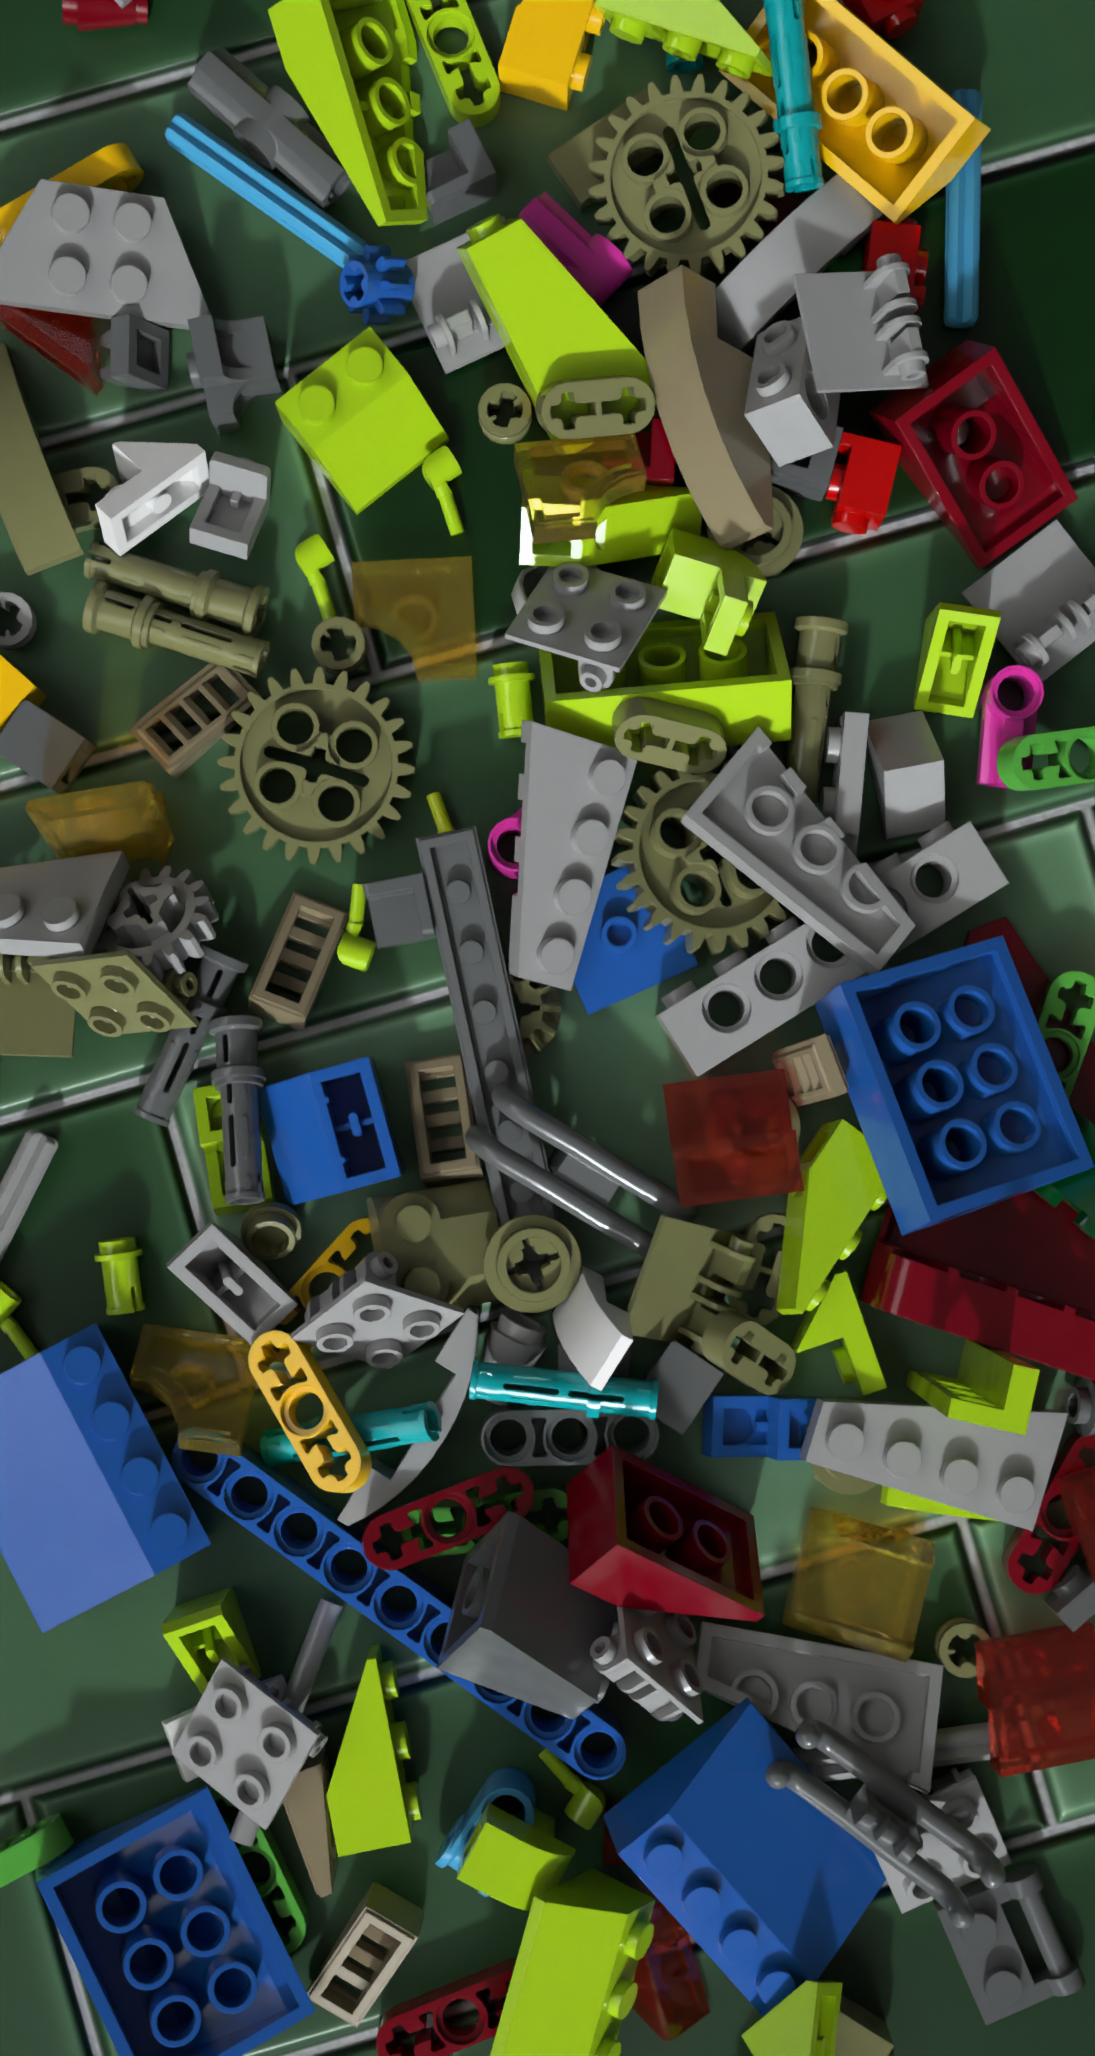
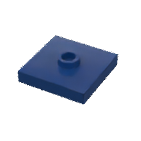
M624 868L604 875L573 982L588 1015L698 966L694 954L686 952L684 935H680L667 946L663 944L666 929L664 925L659 923L648 931L642 929L645 920L650 914L645 908L630 913L627 911L626 908L637 895L634 889H616L615 885L628 875V870Z

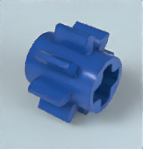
M365 245L364 255L349 256V262L343 267L340 275L339 287L343 301L349 306V313L363 314L364 324H389L391 315H404L406 313L405 308L410 304L414 295L415 282L411 269L406 265L405 257L391 256L390 246Z

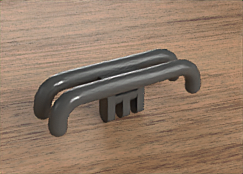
M499 1084L493 1089L491 1099L494 1105L515 1123L555 1147L549 1158V1165L553 1173L548 1172L502 1144L484 1126L473 1125L466 1131L465 1140L467 1145L485 1162L643 1257L647 1255L653 1234L606 1207L619 1186L673 1218L693 1221L699 1214V1204L693 1196L681 1195L539 1109L516 1093L508 1084Z
M803 1720L796 1730L795 1737L797 1743L807 1750L816 1747L861 1780L864 1785L854 1798L848 1802L800 1765L788 1759L777 1758L773 1759L765 1770V1779L770 1787L774 1789L787 1787L930 1894L945 1909L951 1922L956 1927L961 1929L970 1927L974 1922L975 1912L969 1899L950 1878L917 1854L920 1847V1839L916 1825L922 1826L964 1858L979 1874L983 1884L991 1889L1000 1888L1006 1879L1005 1870L996 1855L969 1830L839 1732L819 1720Z

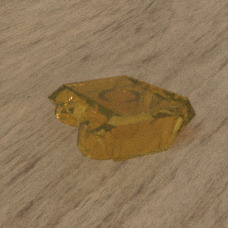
M138 781L29 799L25 810L57 860L123 850L128 863L155 859L162 867L175 842V837L170 829L165 793L156 791L153 783Z
M811 1506L802 1536L782 1625L906 1663L914 1651V1640L931 1570L935 1565V1542L915 1537L902 1527L893 1525L881 1527L851 1518L845 1513L833 1510L826 1511Z

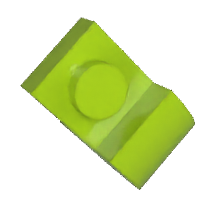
M671 528L651 582L653 586L667 589V596L659 609L699 620L703 649L726 656L734 636L742 637L746 633L767 580L763 572L751 560L736 550H726L720 547L714 540Z
M488 1803L459 1858L456 1879L504 1904L530 1911L534 1896L560 1883L576 1849L554 1838L555 1818L535 1808L534 1822L530 1825Z

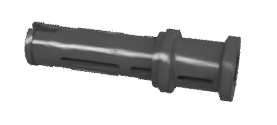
M199 943L204 955L202 958H199L193 971L198 983L197 992L194 996H190L186 1009L199 1021L198 1027L170 1030L141 1097L133 1108V1113L165 1127L169 1126L170 1117L209 1033L208 1022L227 1015L228 1010L224 1007L238 974L246 973L249 966L248 963L203 943Z
M249 1015L219 1017L211 1020L208 1024L209 1034L215 1037L217 1069L211 1072V1083L215 1085V1090L220 1092L222 1102L223 1152L226 1176L225 1203H231V1205L257 1204L265 1201L262 1180L258 1090L263 1087V1082L266 1081L265 1069L259 1067L257 1035L263 1032V1020Z

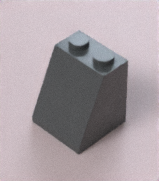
M508 1511L465 1556L437 1669L574 1720L592 1704H598L608 1688L610 1679L594 1668L593 1658L590 1656V1648L597 1638L601 1636L609 1638L619 1632L617 1606L569 1584L568 1548L521 1515Z

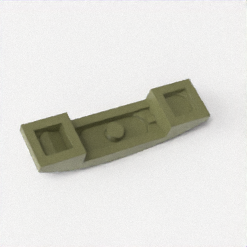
M4 342L0 344V515L23 569L30 576L84 555V551L66 502L58 491L25 401L27 396L9 347Z

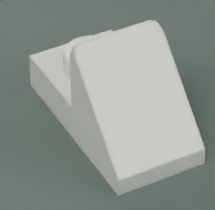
M125 441L112 444L119 477L123 484L113 487L102 500L95 504L104 542L119 556H122L204 496L209 484V470L205 450L198 444Z

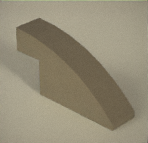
M680 265L638 290L641 336L654 398L672 453L688 490L719 546L729 550L774 529L771 456L744 416L753 357L717 338L716 284L689 268Z

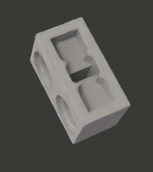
M801 317L791 321L783 320L776 322L765 331L757 334L744 416L779 467L833 448L841 392H816Z

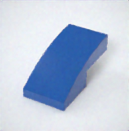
M711 1393L703 1405L702 1454L711 1458L769 1457L777 1461L802 1460L799 1458L806 1435L805 1429L809 1426L817 1398H833L779 1394Z

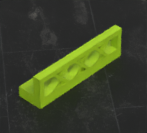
M965 1338L957 1378L909 1368L906 1386L947 1418L1026 1436L1040 1370L1005 1351Z

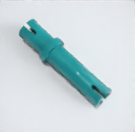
M763 0L777 104V119L773 121V132L778 133L782 156L784 157L785 192L791 193L795 191V193L816 190L824 186L818 146V131L823 126L821 113L815 112L803 0Z
M474 1359L469 1399L475 1400L478 1398L533 1406L586 1411V1417L597 1419L599 1418V1413H608L655 1420L659 1380L646 1381L610 1376L602 1391L590 1386L584 1377L577 1372L481 1362Z
M432 1401L349 1416L369 1451L394 1448L413 1443L435 1442L439 1440L440 1436L438 1433L442 1431L440 1412ZM323 1414L311 1417L307 1423H302L300 1426L306 1430L315 1427L321 1421ZM282 1427L267 1428L263 1431L264 1437L260 1438V1451L268 1467L275 1468L301 1462ZM337 1428L331 1435L336 1434L338 1432ZM327 1438L312 1442V1446L315 1444L328 1446L335 1461L338 1456L346 1455L345 1453L336 1452Z

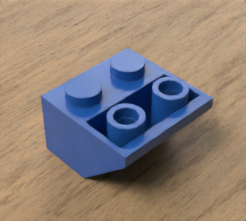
M368 1056L309 1072L258 1090V1098L287 1206L346 1192L405 1174L373 1057Z

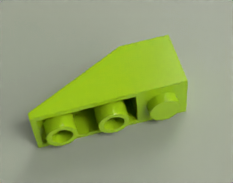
M719 0L595 1L594 6L611 24L609 31L625 41L641 45L644 38L647 37L662 42V48L666 52L686 61L694 62L698 54L717 60L716 66L733 76L749 79L753 71L772 78L770 60Z
M523 479L519 565L557 567L563 563L573 562L589 567L661 555L671 528L700 536L702 514L692 498L688 487Z
M844 1119L822 1124L790 1173L776 1310L782 1315L803 1314L805 1310L812 1311L818 1306L829 1290L830 1281L826 1277L838 1259L840 1261L845 1260L859 1244L863 1236V1231L859 1229V1226L870 1209L872 1211L877 1210L888 1199L864 1134Z
M380 1644L372 1645L326 1795L338 1857L411 1843L414 1821L423 1819L422 1803L417 1781L407 1783L403 1760L411 1758L407 1725L405 1721L395 1722L391 1699L399 1698L400 1696L396 1667L393 1660L383 1661Z

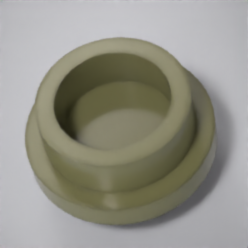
M263 1202L254 1205L244 1214L240 1232L242 1240L253 1255L265 1260H277L287 1256L298 1244L301 1238L302 1223L299 1215L291 1207L279 1202Z

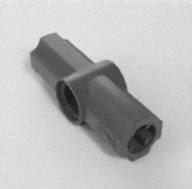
M222 46L215 51L209 50L195 66L193 76L188 82L189 90L196 99L200 100L215 116L219 117L233 130V134L240 145L260 165L270 171L277 168L323 210L332 204L335 205L349 190L352 181L329 142L313 127L311 118L302 106L278 86L269 88Z

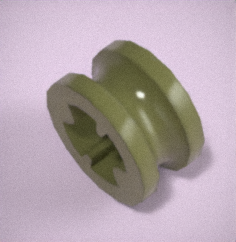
M499 383L488 388L481 396L478 404L479 425L484 435L491 441L499 444H513L521 440L528 433L532 423L531 402L528 395L519 386L510 383ZM502 401L512 402L514 413L522 412L521 418L514 417L510 419L508 427L498 426L496 415L488 416L490 410L500 409Z
M334 616L325 619L316 627L312 635L311 648L314 657L325 671L333 675H339L342 670L348 674L355 672L362 666L367 656V643L361 628L354 621L346 617ZM338 631L344 633L347 641H356L354 652L347 649L346 652L349 657L342 661H336L332 651H323L324 642L332 643L330 635Z
M958 1616L948 1619L940 1625L934 1638L936 1656L947 1671L957 1677L971 1678L978 1676L988 1668L992 1661L994 1648L991 1638L978 1622L969 1617ZM972 1634L977 1636L978 1640L971 1642L977 1650L971 1659L962 1654L955 1660L949 1658V1654L955 1653V1650L950 1645L952 1638L958 1635L966 1640Z

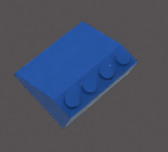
M1003 935L840 983L814 1004L826 1036H830L849 1086L847 1091L902 1236L960 1217L1095 1167Z
M96 1323L0 1374V1552L42 1633L155 1576L211 1544Z
M747 1697L611 1808L603 1817L618 1855L764 2017L806 1980L819 1979L886 1881V1878L872 1850L789 1788L774 1789L770 1787L765 1779V1770L773 1759H788L800 1765L811 1774L813 1773Z
M207 1785L96 1833L35 1869L36 1884L119 2056H242L316 2012L234 1841L229 1839L230 1832Z

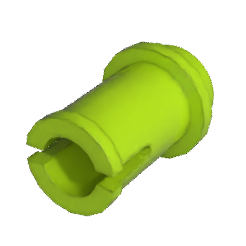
M526 661L495 664L492 666L493 677L488 678V685L495 686L499 723L498 737L499 739L520 738L522 720L534 722L530 682L535 680V673H529L528 662Z
M121 1237L99 1241L100 1253L95 1254L94 1258L95 1262H101L107 1302L106 1314L121 1315L145 1310L137 1256L143 1255L142 1248H136L135 1237Z

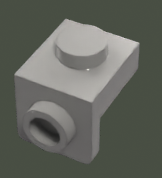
M215 451L209 462L208 487L189 527L190 543L248 560L270 508L271 469L248 458L235 457Z

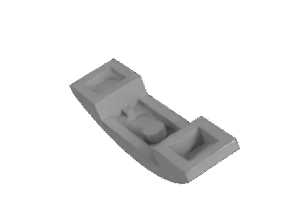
M836 174L787 216L716 288L717 338L746 353L756 343L757 334L761 333L797 298L792 277L794 274L822 273L840 254L845 256L869 232L873 220L881 221L886 215L841 176Z
M475 1306L466 1307L464 1314L458 1320L435 1359V1362L454 1373L435 1404L440 1412L442 1431L438 1433L440 1436L439 1440L410 1444L395 1470L378 1459L373 1458L368 1480L361 1488L352 1492L337 1519L346 1526L369 1516L397 1496L417 1477L446 1438L465 1399L471 1379L473 1360L476 1359L480 1325L479 1309Z

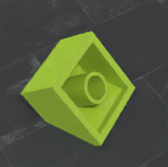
M370 326L275 401L283 425L356 515L421 465L427 455L449 442V437L408 372Z

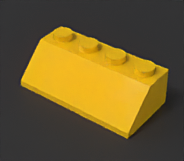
M803 0L815 112L821 113L823 126L818 131L820 159L889 219L899 224L952 181L991 129L839 0ZM763 7L746 32L771 62L768 27ZM721 69L718 70L743 93L746 91L750 95V99L760 108L764 109L774 120L777 119L773 77L771 78L752 71L749 79H743L728 74Z

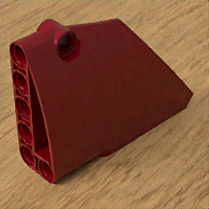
M1002 917L968 930L963 947L1003 935L1033 1013L1036 1015L1044 990L1050 981L1026 948L1007 917ZM1067 1006L1061 1021L1055 1022L1048 1017L1046 1022L1047 1028L1065 1029L1076 1037L1080 1030L1078 1026H1067L1071 1016V1011ZM1045 1039L1058 1073L1068 1064V1048L1058 1039ZM1090 1039L1069 1103L1073 1109L1095 1125V1045ZM1031 1190L960 1217L902 1236L891 1205L888 1203L857 1299L885 1312L1095 1381V1241L1073 1222L1079 1215L1075 1210L1063 1201L1054 1208Z

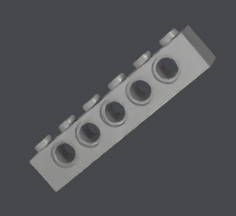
M946 821L917 839L923 849L921 852L904 862L896 852L871 868L916 925L894 954L1009 883L971 821L956 830L953 829L949 821ZM921 866L932 867L941 874L943 889L937 898L927 897L918 890L915 876ZM795 916L770 930V934L765 937L769 946L749 958L743 948L714 965L712 968L718 978L699 990L693 981L690 980L661 998L667 1009L655 1017L694 1078L816 1004L840 983L856 979L866 971L842 952L835 962H825L819 959L812 949V938L816 931L806 923L800 926ZM768 961H779L786 965L790 971L791 984L783 994L770 993L761 984L760 971ZM725 992L733 995L738 1000L740 1016L732 1026H720L710 1018L708 1004L714 994Z

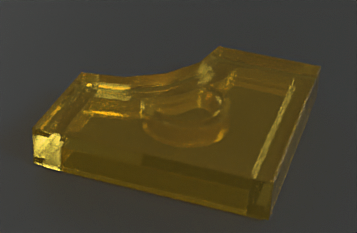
M635 433L514 444V463L534 544L596 538L597 519L607 505L624 495L645 491L646 470Z
M471 556L351 562L354 622L360 627L379 629L398 640L413 660L418 682L478 679Z
M143 1324L130 1373L131 1387L154 1394L170 1407L178 1424V1444L180 1449L241 1456L257 1383L248 1365V1355L252 1345L243 1337Z

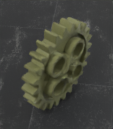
M703 74L697 75L691 91H684L678 75H672L670 93L663 96L656 85L650 82L648 83V103L642 105L629 95L626 97V102L631 116L627 120L612 114L608 117L610 125L616 134L615 138H596L595 143L598 149L607 156V159L590 162L589 169L593 176L604 180V182L594 185L588 190L592 201L607 204L594 214L599 226L615 224L606 236L615 246L628 241L623 255L630 265L636 262L643 254L646 256L644 270L647 276L653 277L662 263L667 264L668 273L683 265L690 267L692 271L703 276L704 264L712 262L721 276L725 275L726 264L724 256L732 253L737 259L742 261L747 256L743 242L748 238L756 243H760L765 238L764 232L758 225L759 220L777 222L779 218L777 209L767 202V199H777L785 196L784 184L770 178L780 174L784 169V157L768 155L780 145L778 133L768 132L760 134L769 122L766 111L763 109L747 117L751 106L750 95L745 91L732 103L729 102L730 89L726 80H722L717 85L713 94L707 93ZM701 127H714L720 132L716 144L709 149L696 150L688 145L693 132ZM669 129L675 131L689 170L694 176L698 193L710 221V226L706 230L699 228L684 187L680 183V177L664 138V133ZM657 152L663 156L662 165L652 175L641 176L633 172L634 163L642 154ZM732 183L742 189L740 199L731 207L720 208L710 202L712 193L721 184ZM676 208L686 213L684 223L675 232L662 233L655 229L656 219L664 210Z
M322 667L316 668L312 683L304 684L297 669H291V687L284 690L273 677L268 678V688L271 693L269 698L264 700L251 691L247 694L251 705L255 709L250 716L238 711L231 713L234 720L242 727L240 734L226 733L221 735V739L229 746L235 748L233 756L217 759L219 766L234 770V777L219 785L220 790L224 792H238L240 798L229 807V813L237 815L249 812L251 818L245 824L243 832L246 835H250L261 828L265 829L267 833L264 837L262 848L266 851L272 849L280 840L286 842L285 859L292 861L300 847L307 848L310 864L317 865L321 849L329 848L336 863H340L343 857L342 845L349 842L358 853L364 854L365 845L362 835L369 832L374 837L384 840L386 837L378 821L383 816L399 822L401 815L390 803L393 798L410 799L411 797L410 791L397 784L398 777L415 774V767L398 762V756L413 749L411 741H394L393 735L404 726L403 718L385 721L382 716L387 711L390 700L385 697L371 705L367 701L371 684L365 681L355 692L348 690V673L343 670L337 677L334 685L326 684V677ZM296 712L309 716L314 724L311 737L305 743L299 745L285 742L280 734V725L283 719L289 714ZM353 730L367 734L372 741V750L369 756L358 763H349L343 760L337 751L340 738L345 733ZM271 746L306 759H313L317 751H324L327 764L338 769L365 775L369 778V783L367 786L361 787L327 774H321L317 779V783L309 782V773L306 769L295 764L268 758L265 756V749ZM276 770H285L291 773L296 782L293 796L283 803L268 801L262 790L266 776ZM333 788H343L349 791L354 798V809L351 815L345 820L338 822L325 818L320 809V801L323 795Z
M728 759L719 766L715 773L710 771L702 774H691L671 769L670 779L661 770L656 772L649 779L652 790L641 785L632 794V798L638 807L627 805L623 809L621 820L631 828L618 829L614 840L615 843L627 849L610 860L611 865L628 870V875L615 885L616 889H634L637 895L626 908L627 911L630 913L645 908L650 914L645 920L642 929L648 931L659 923L664 925L666 929L663 944L667 946L680 935H684L686 952L689 954L698 950L705 939L711 956H716L724 951L726 938L730 946L737 952L748 946V934L758 942L770 934L767 923L777 926L787 919L784 910L780 906L782 904L759 885H756V889H750L741 884L737 878L736 867L680 823L689 807L695 803L730 761ZM667 824L679 831L683 840L682 849H674L664 843L660 834L661 825ZM703 849L706 854L715 852L718 862L715 863L712 859L703 861L700 851ZM682 881L692 882L699 887L703 897L701 907L692 906L684 900L680 889ZM721 894L729 900V907L722 905L720 901Z

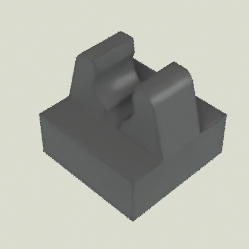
M130 313L111 317V330L105 332L100 337V346L110 349V367L99 369L100 378L118 386L136 388L147 393L168 390L169 331Z

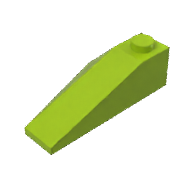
M281 0L269 8L268 13L285 70L378 227L417 225L427 221L424 153L414 141L413 118L421 114L420 95L411 91L410 65L417 62V45L404 0Z

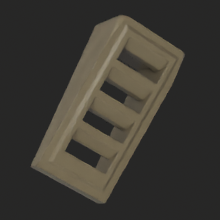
M209 663L144 715L129 731L168 774L176 780L219 741L222 734H226L237 724L231 716L233 711L248 714L253 709L247 696L250 691L261 698L262 696L237 670ZM218 677L239 698L232 706L210 685ZM202 693L221 713L214 721H211L193 702L199 694ZM183 709L203 729L194 737L175 718ZM165 726L184 744L175 752L157 734Z
M293 892L249 995L248 1010L290 1028L304 1031L349 919V913L300 893ZM297 918L330 929L327 937L324 938L294 926ZM288 941L320 952L318 959L316 960L287 949ZM279 964L310 975L308 983L278 972ZM270 987H273L301 999L299 1003H296L268 991Z
M826 1033L780 1048L771 1054V1060L783 1092L792 1100L795 1107L848 1093L847 1089H849L847 1080L829 1035L826 1036Z
M462 1053L404 1062L420 1178L426 1187H437L485 1178L482 1159L469 1148L465 1140L466 1131L471 1126L477 1125ZM455 1076L456 1086L424 1092L422 1090L421 1082ZM459 1102L460 1110L431 1115L426 1114L425 1106ZM462 1126L463 1135L433 1140L430 1138L429 1131ZM466 1151V1158L441 1163L434 1162L433 1155Z
M322 1748L314 1758L307 1757L283 1801L316 1895L319 1894L320 1898L332 1894L338 1869L336 1844L326 1797L331 1781L329 1756L327 1755L326 1748Z
M374 1882L357 1906L307 1988L306 1992L310 2000L357 2028L419 1938L424 1918L423 1910L382 1884ZM363 1934L387 1949L386 1953L360 1938ZM347 1956L373 1970V1974L347 1960ZM334 1975L339 1976L362 1990L359 1996L355 1995L332 1981Z

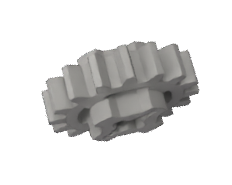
M165 866L159 876L156 877L151 875L148 868L142 869L139 881L131 883L125 878L91 954L129 950L160 982L163 980L164 971L170 968L181 974L185 972L183 960L188 956L202 958L204 955L199 945L200 941H208L216 937V932L211 923L219 919V913L213 905L215 901L202 880L196 881L194 875L188 869L177 876L172 866Z

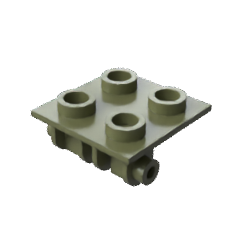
M129 950L32 962L31 967L51 986L54 994L66 1000L87 1020L88 1026L102 1036L118 1037L121 1034L150 1031L161 1033L167 1032L170 1029L198 1027L199 1021L186 1009L190 996H194L198 988L197 979L192 972L185 970V972L179 974L173 968L164 971L163 980L160 982Z
M0 954V1056L73 1058L77 1011L66 1000L54 994L51 986L31 967L33 961L58 958Z
M661 1215L626 1310L629 1313L632 1335L666 1342L675 1340L682 1345L691 1346L690 1350L705 1357L701 1345L706 1326L719 1311L731 1310L737 1312L738 1308L723 1301L725 1294L742 1298L744 1291L730 1284V1282L736 1285H745L752 1263H755L756 1256L751 1254L755 1243L745 1239L746 1236L743 1234Z

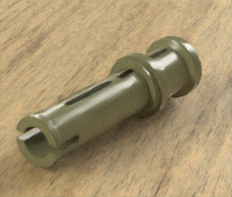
M96 540L88 549V553L96 555L95 560L85 558V578L103 580L115 586L190 609V615L197 620L208 623L210 619L229 624L241 628L243 635L256 638L263 626L270 601V588L258 584L253 589L223 579L222 573L213 569L203 570L199 575L129 552L119 556L109 546Z
M98 580L94 583L84 607L82 622L85 632L97 634L102 630L130 639L132 646L144 650L145 648L157 645L203 661L237 670L257 679L263 674L268 661L270 641L246 636L214 624L164 609V604L159 602V599L150 595H146L143 599L112 590L111 584L103 580Z
M800 616L795 618L794 628L799 631L795 667L789 668L792 687H795L791 717V740H788L785 768L789 769L791 767L807 787L804 792L814 804L819 803L818 794L831 692L837 691L838 686L842 682V674L837 672L841 636L847 635L849 624L845 621L829 617Z

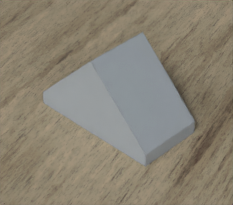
M923 711L869 720L867 752L885 840L929 832L945 822L944 759Z
M213 1221L205 1225L166 1263L167 1268L250 1345L260 1335L271 1331L298 1305L294 1297L265 1263L249 1251L241 1238Z

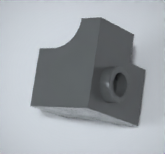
M212 315L187 319L194 351L187 352L186 358L194 389L204 388L209 417L218 436L241 431L243 413L253 401L264 396L282 393L271 335L264 315L242 320H220Z

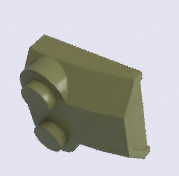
M486 1180L366 1198L373 1251L379 1253L385 1251L394 1256L398 1263V1270L395 1273L397 1287L458 1307L498 1301L484 1278L483 1252L487 1248L494 1230L499 1228L496 1208Z

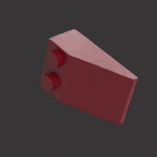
M965 340L926 369L929 382L927 388L899 389L870 410L869 413L885 441L902 446L899 464L976 568L982 570L1076 501L1078 497L996 347Z
M613 1444L566 1484L569 1584L623 1608L754 1622L765 1616L753 1515Z

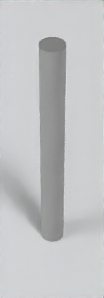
M322 1598L319 1600L281 1700L283 1701L285 1698L291 1699L294 1702L291 1710L294 1712L298 1710L303 1713L343 1608L341 1605ZM239 1810L229 1839L252 1847L260 1826Z

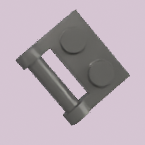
M1025 1864L1006 1871L1005 1882L998 1889L988 1888L981 1882L963 1890L962 1892L969 1899L975 1912L974 1922L968 1928L961 1929L956 1927L951 1922L945 1909L938 1902L933 1903L985 2025H989L1053 1996L1071 1995L1079 1991L1086 1983L1079 1963L1076 1960H1070L1042 1895L1041 1890L1044 1887V1882L1035 1864ZM1012 1899L1019 1901L1047 1968L1030 1974L1001 1907V1904Z

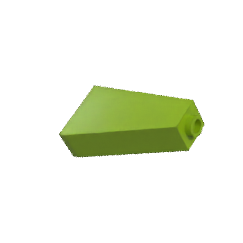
M496 213L477 222L466 230L470 240L456 249L535 408L540 392L550 383L559 380L624 375L640 379L652 390L646 359L521 218H509L503 221L500 214ZM627 387L622 388L620 399L601 402L602 411L622 414L623 421H627L629 410L639 408L638 397L628 395ZM567 392L561 394V403L551 406L550 411L551 416L561 419L563 427L569 426L571 415L589 413V403L570 401ZM547 432L554 448L566 454L596 438L562 439Z

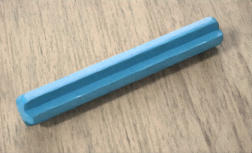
M957 89L953 91L951 96L982 121V94L976 89ZM982 142L952 181L946 185L944 323L949 328L965 329L973 327L979 314Z
M180 112L168 124L164 135L172 148L343 268L349 262L350 255H364L365 245H368L367 241L192 117Z

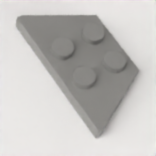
M40 179L0 246V305L110 320L111 317L130 313L157 326L189 330L187 319L211 315L164 197Z

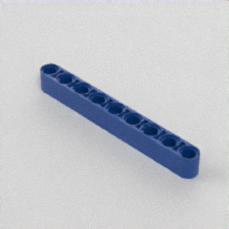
M202 1423L191 1428L176 1442L172 1451L171 1464L174 1473L183 1483L437 1668L442 1645L435 1639L433 1630L439 1624L449 1622L455 1598L453 1595L412 1565L391 1571L372 1565L362 1550L361 1538L363 1529L354 1523L346 1526L338 1521L340 1513L278 1467H268L262 1455L225 1428L214 1423ZM205 1440L215 1447L218 1454V1462L215 1467L210 1469L200 1468L191 1461L189 1446L192 1441ZM245 1476H254L260 1479L267 1488V1500L260 1504H250L244 1501L238 1492L239 1479ZM294 1513H305L311 1516L317 1526V1535L308 1540H299L293 1537L286 1526V1518ZM378 1540L373 1542V1548L376 1553L387 1552L391 1560L399 1557ZM345 1549H354L365 1557L367 1570L357 1576L346 1575L338 1569L335 1555ZM393 1586H405L415 1594L417 1604L408 1611H396L391 1609L386 1603L384 1592ZM441 1671L580 1774L592 1780H605L613 1777L622 1769L626 1760L624 1729L621 1721L615 1714L602 1704H592L574 1720L562 1715L553 1719H543L537 1716L530 1703ZM594 1732H604L615 1741L613 1747L602 1755L588 1753L581 1744L589 1734Z

